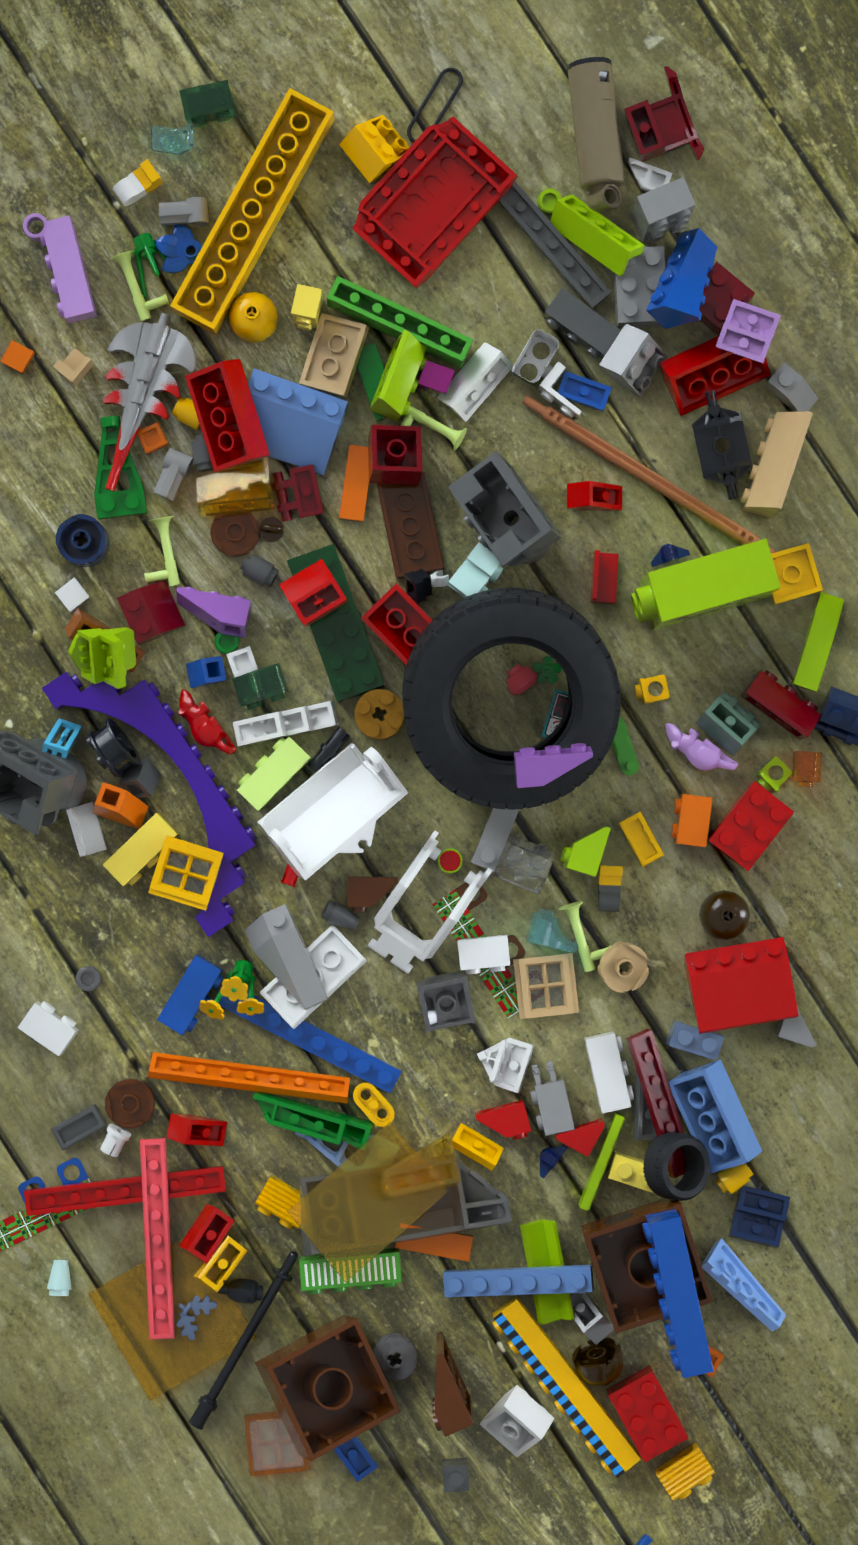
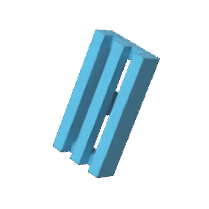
M59 718L44 741L42 751L47 753L50 749L52 750V755L56 756L59 752L62 753L61 758L66 759L81 734L82 726ZM62 727H65L58 742L54 744L53 741ZM71 730H74L66 745L62 746L65 740L67 739L68 735L70 734Z

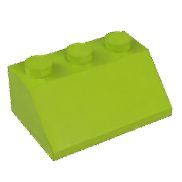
M404 330L394 342L369 409L394 421H397L402 415L406 416L411 403L407 399L410 393L414 394L419 382L416 379L418 370H423L427 357L424 356L426 347L409 331Z
M599 827L571 842L569 847H564L560 857V861L564 862L562 867L596 877L611 828Z

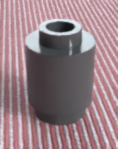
M203 434L195 436V440L191 441L194 466H197L198 472L214 470Z
M253 554L251 557L246 556L240 568L243 570L242 576L263 587L264 585L271 587L279 572L274 564L256 554Z

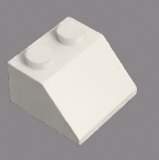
M516 1385L504 1394L483 1418L480 1425L513 1455L518 1457L542 1440L555 1418L543 1406H540L531 1398L525 1390Z

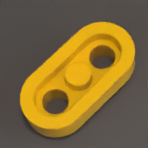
M362 1082L355 1087L353 1099L358 1107L376 1126H388L393 1121L395 1115L394 1108L389 1101L369 1082ZM363 1090L370 1092L371 1096L368 1099L362 1098L361 1092ZM379 1109H385L387 1115L382 1118L378 1116L377 1112Z

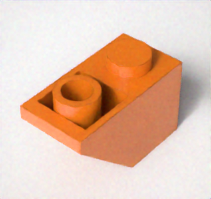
M103 782L94 804L93 814L140 829L149 806L127 790Z

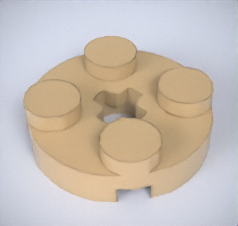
M618 941L603 953L598 965V973L605 985L619 993H625L623 991L629 990L634 991L641 987L648 977V958L645 952L638 946L629 942ZM628 961L627 967L629 970L620 973V964Z

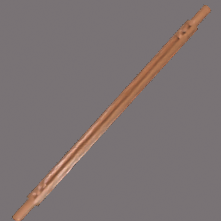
M528 395L523 400L522 404L543 416L542 419L742 545L759 541L758 536L551 406L546 407ZM770 548L771 554L777 552L774 549Z

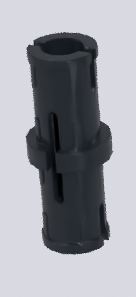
M338 726L331 737L325 743L322 742L321 748L307 765L317 772L337 755L339 749L351 736Z

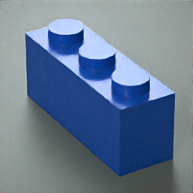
M199 954L195 955L157 1020L181 1035H184L186 1031L191 1033L198 1022L195 1016L199 1011L200 1001L204 1000L207 1002L211 1000L208 994L212 987L216 990L224 978V976L220 975L223 969Z

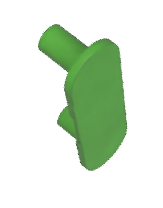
M619 717L612 745L621 771L625 775H634L639 769V764L625 722Z

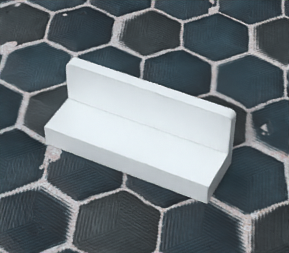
M485 342L451 380L447 393H440L437 398L440 402L449 406L460 419L466 422L514 365L502 351Z

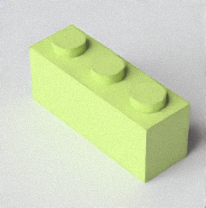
M282 737L272 747L275 751L269 758L264 755L255 765L258 769L252 775L247 773L238 782L240 787L237 791L258 811H261L311 759L291 737H288L286 740Z

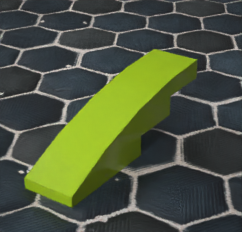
M820 592L805 636L806 640L798 660L799 664L792 685L817 692L845 599Z

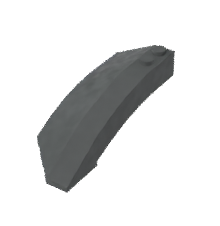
M453 1154L299 1179L301 1234L305 1258L512 1223L508 1197L489 1185L488 1181L474 1170L467 1168ZM399 1224H407L422 1228H400Z

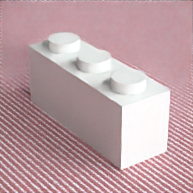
M613 1031L585 1037V1045L601 1113L631 1107L630 1101L634 1100L632 1086L626 1085L625 1076H628L629 1072L626 1061H621L619 1054L620 1051H623L621 1037H616Z

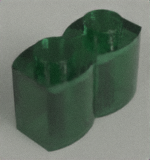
M280 663L232 678L240 706H247L248 710L261 707V701L271 699L272 703L285 699V693L289 692Z

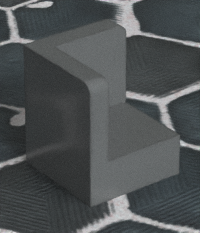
M148 758L140 759L141 764L138 766L133 764L127 768L118 783L124 790H127L138 799L152 796L161 777V773Z

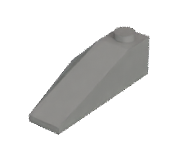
M286 904L262 914L245 929L254 953L305 1010L328 1000L292 912Z

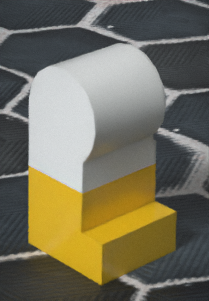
M147 159L140 164L138 169L130 173L128 177L120 180L113 187V191L124 206H129L161 186L163 182Z

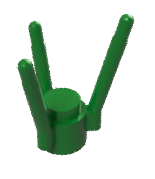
M144 233L133 239L135 245L133 249L135 251L134 256L144 299L147 298L141 256L143 259H148L155 276H159V271L153 258L156 251L163 261L167 258L156 247V240H153L151 233Z

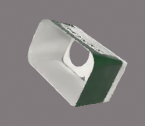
M535 330L515 362L511 371L512 375L534 388L545 371L544 367L546 369L558 349V340L543 330ZM539 342L546 343L550 348L549 356L543 360L537 359L533 355V347ZM528 363L533 364L538 371L536 378L531 381L526 380L520 375L521 367Z

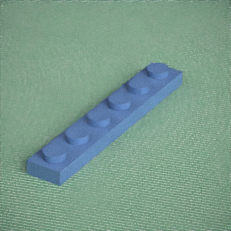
M592 1265L445 1270L443 1272L445 1297L584 1293L594 1291Z

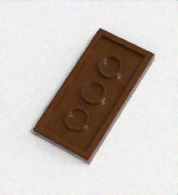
M422 472L418 485L377 484L396 580L403 579L405 573L423 569L426 573L445 570L425 472Z

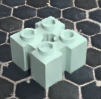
M479 542L449 580L448 587L462 598L488 590L486 587L488 582L495 583L503 572L502 565L494 553Z

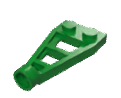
M120 416L100 418L102 435L94 491L97 519L147 514L145 489L130 451L121 469L127 474L130 482L129 489L115 492L105 489L112 468V464L109 465L107 462V450L110 446L117 445L121 421ZM115 428H116V430H115L114 432H112V433H111V432H108V430H107V429H115Z

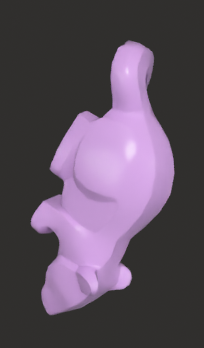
M671 723L665 724L666 735L671 743V748L673 750L678 748L695 768L703 771L715 768L729 770L737 768L738 763L726 756L709 740L705 739L703 742L699 740V733L692 728L689 730V735H686L676 725Z

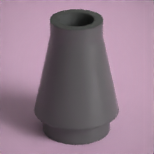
M329 900L321 914V918L325 919V923L349 928L353 931L360 917L353 914L337 900L335 902Z

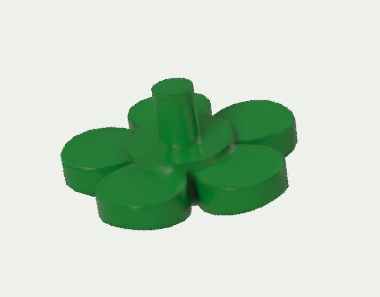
M545 656L542 660L543 664L536 662L533 666V670L539 673L537 682L543 684L547 679L550 684H555L558 681V677L554 673H560L562 668L558 663L553 664L552 657Z

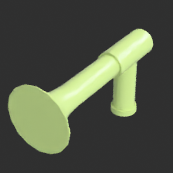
M127 251L112 257L110 260L116 261L121 266L140 320L144 322L151 319L150 310L169 305L166 294L161 297L145 302L131 264V257L135 251Z
M411 405L400 426H411L413 420L420 424L426 425L448 438L454 446L453 451L459 447L467 431V428L453 430Z
M174 516L149 520L156 525L159 531L166 570L144 573L146 584L168 579L169 586L180 585L169 535V522Z
M583 901L564 905L558 908V910L564 911L569 917L584 971L589 972L595 970L593 961L601 959L603 953L610 946L590 952L579 917V908Z

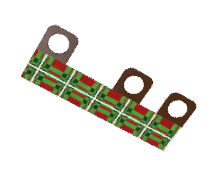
M465 882L432 904L443 922L446 921L464 894L465 889L469 886L468 883ZM483 886L479 889L480 897L476 901L470 902L451 930V934L456 941L458 939L486 937L470 913L471 909L487 899V892ZM514 935L508 936V942L517 945L518 954L514 958H510L509 966L513 964V959H520L525 956V949ZM505 966V971L491 972L490 968H480L481 973H478L507 1018L519 1012L516 983L507 969L509 966ZM532 971L528 974L529 979L537 978L543 984V977L539 971ZM541 989L536 994L531 993V1002L543 996L544 989Z

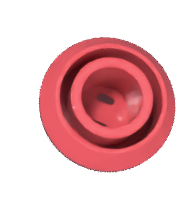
M518 664L507 672L509 675L506 679L510 694L515 696L523 693L538 681V673L526 665L521 667Z

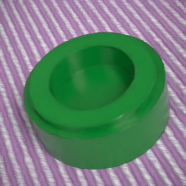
M218 632L215 636L214 644L219 652L228 654L238 649L240 640L237 636Z

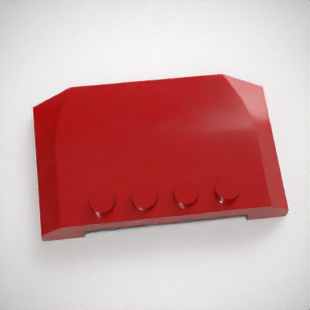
M451 117L448 121L427 127L360 202L359 213L353 230L417 289L432 276L509 191L518 176L455 117Z

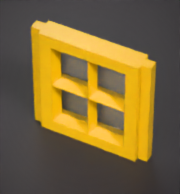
M166 835L148 893L206 911L224 853Z

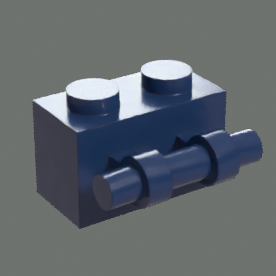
M831 686L821 706L820 720H818L814 729L821 731L824 736L839 738L847 745L854 744L858 746V696Z

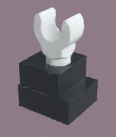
M423 569L404 574L406 593L416 603L426 601L427 596L433 595L432 587H444L449 582V575L443 576V570L435 571L431 575L427 574Z

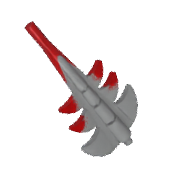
M161 313L158 323L140 322L123 328L114 337L108 348L110 353L126 352L134 356V362L120 363L113 367L105 376V379L108 381L120 380L129 384L128 389L115 390L102 400L104 404L124 407L113 464L105 486L106 490L112 492L115 491L121 469L145 415L153 414L165 420L169 419L165 406L154 397L155 393L166 392L172 394L177 399L181 398L179 385L174 377L166 371V368L168 366H180L187 369L190 373L195 372L196 356L194 348L181 332L168 327L171 316Z

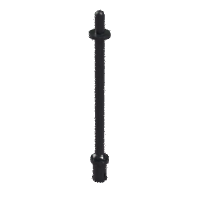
M291 1251L288 1254L281 1268H273L272 1271L276 1274V1277L209 1393L201 1396L198 1400L199 1405L189 1420V1423L195 1428L202 1430L211 1412L217 1409L216 1399L282 1284L285 1280L292 1281L293 1277L289 1272L298 1258L296 1251Z

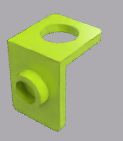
M774 756L755 776L759 779L758 784L767 791L776 793L780 790L779 787L792 775V771L777 756ZM774 765L781 767L783 775L779 780H773L769 776V769Z

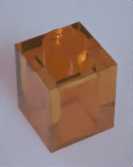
M794 751L792 781L798 782L799 787H813V783H820L822 752Z

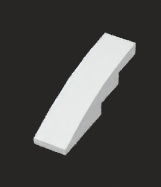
M334 701L233 722L237 746L339 725Z

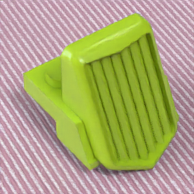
M128 627L104 630L101 628L77 630L68 653L76 667L81 670V677L94 684L104 681L116 689L126 687V670L132 669L136 665L134 631Z

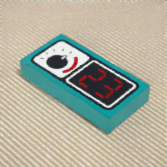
M555 689L541 737L547 738L559 725L567 707L568 692Z

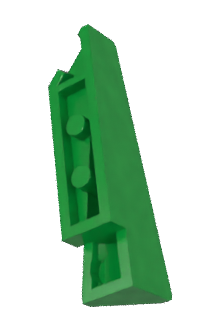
M255 1092L253 1095L254 1100L258 1102L264 1113L263 1116L267 1124L340 1145L341 1141H345L361 1150H366L374 1127V1123L370 1120L269 1093Z

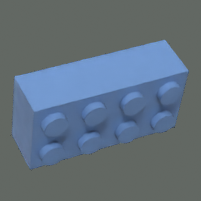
M721 1059L684 1071L668 1081L690 1134L699 1139L707 1149L710 1157V1174L748 1163L763 1152Z

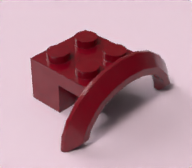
M665 66L664 71L671 96L652 104L645 100L625 108L627 124L641 162L688 144L698 161L704 152V147L698 138L689 115L677 73L668 66Z

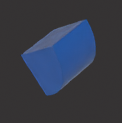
M222 656L203 658L186 664L191 688L227 680Z

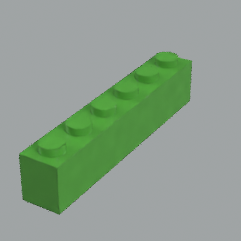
M337 276L327 296L328 307L396 339L404 330L409 331L426 347V353L462 369L472 348V338Z

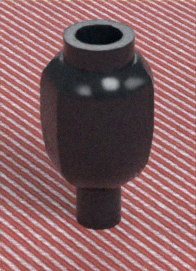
M234 1279L229 1284H223L217 1293L227 1294L234 1302L254 1304L257 1300L262 1301L263 1286L251 1279Z

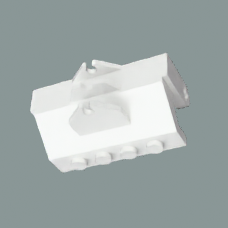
M351 743L257 823L297 876L306 881L337 853H363L364 850L358 846L359 841L365 840L366 845L371 846L376 820L407 795L408 792L374 748L370 747L362 755L356 745Z

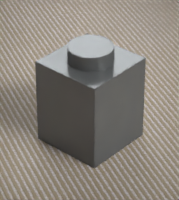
M467 1457L442 1459L444 1493L470 1491Z

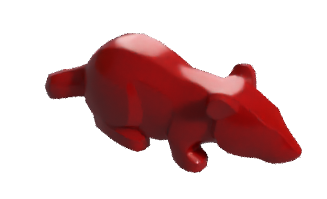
M182 689L178 713L180 716L186 717L195 741L202 746L217 747L227 754H233L237 750L218 720L213 716L209 717L207 713L211 710L207 704L202 701L200 707H198L192 695L187 690Z

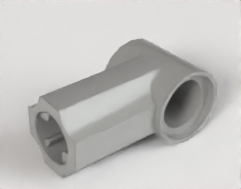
M191 197L180 202L159 203L161 226L187 224L190 227H204L209 225L208 199L205 197Z
M170 448L163 461V471L153 493L174 502L183 479L190 472L194 461L193 457Z

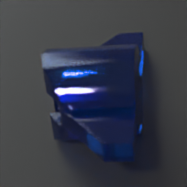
M665 544L651 561V565L655 567L689 556L690 552L671 544Z
M564 1144L542 1150L540 1154V1176L543 1179L568 1147Z

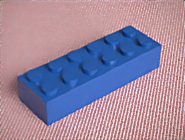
M676 1209L645 1215L647 1223H642L643 1231L647 1242L652 1245V1248L648 1249L649 1259L653 1269L657 1268V1273L653 1274L654 1282L658 1293L663 1296V1299H659L660 1310L664 1320H668V1324L664 1325L665 1333L670 1346L673 1345L674 1347L673 1350H669L672 1365L675 1371H680L683 1378L714 1372L681 1217Z

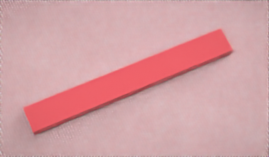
M166 1138L140 1139L149 1339H174L175 1318Z

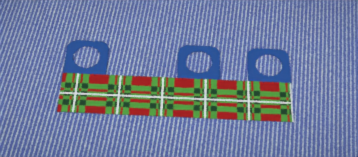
M72 1158L57 1167V1173L63 1185L90 1182L78 1158ZM76 1165L79 1168L80 1175L76 1180L70 1181L65 1178L64 1169L66 1166ZM33 1177L19 1185L18 1190L24 1203V1190L29 1184L35 1183L40 1188L45 1187L40 1177ZM26 1209L0 1221V1252L87 1209L27 1216Z

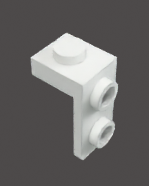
M559 362L554 367L549 365L541 376L544 380L539 385L540 395L549 403L553 401L561 407L559 410L568 418L575 417L578 419L582 411L552 389L565 372L566 367Z

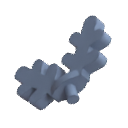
M195 1295L193 1301H189L186 1305L180 1303L178 1308L182 1311L180 1313L181 1318L177 1321V1327L184 1325L181 1335L185 1336L187 1334L190 1340L195 1339L194 1331L198 1330V1325L191 1324V1322L195 1321V1316L187 1315L190 1309L193 1310L195 1315L200 1314L199 1309H203L205 1314H209L210 1309L217 1307V1302L210 1301L208 1295L204 1297L203 1301H200V1296Z

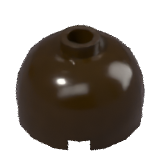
M726 890L717 891L707 896L701 904L699 912L701 925L706 933L722 940L733 939L742 934L748 925L750 917L749 908L745 900L735 892Z
M604 1338L597 1345L592 1340H589L587 1342L590 1346H586L581 1349V1345L578 1346L572 1354V1361L577 1374L585 1383L594 1386H607L619 1377L623 1369V1353L619 1343L616 1345L613 1339Z

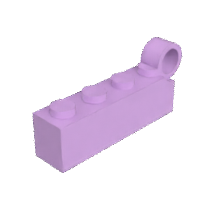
M38 213L28 215L24 219L23 229L31 240L41 241L42 246H47L48 255H45L48 270H53L54 279H51L54 293H59L61 302L57 303L60 317H65L68 324L97 317L74 223L70 215L49 221ZM34 221H42L44 223L43 230L38 234L29 232L30 224Z

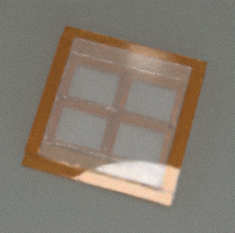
M278 1411L244 1415L250 1476L310 1470L309 1460L298 1455Z

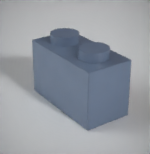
M673 1020L666 1044L717 1060L724 1036L716 1032L699 1034L698 1027Z

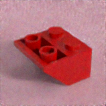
M322 559L279 584L305 628L348 602Z

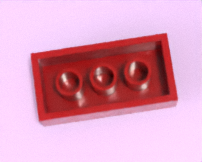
M240 359L221 361L185 376L214 472L234 469L270 455Z

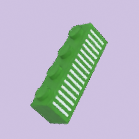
M398 1248L335 1253L306 1258L301 1256L299 1259L301 1290L308 1291V1294H319L323 1292L322 1289L331 1288L333 1292H343L348 1290L347 1287L357 1286L358 1290L371 1289L372 1285L382 1284V1287L388 1288L395 1287L398 1282H402L400 1249Z

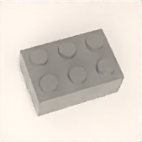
M682 177L637 196L631 218L642 243L648 240L650 243L662 239L664 237L663 234L669 231L677 233L686 228V224H688L696 204L685 178Z
M664 246L644 247L641 255L628 260L622 276H618L613 272L617 328L622 329L626 323L635 328L662 327L646 310L651 301L650 298L657 288L659 278L665 270Z

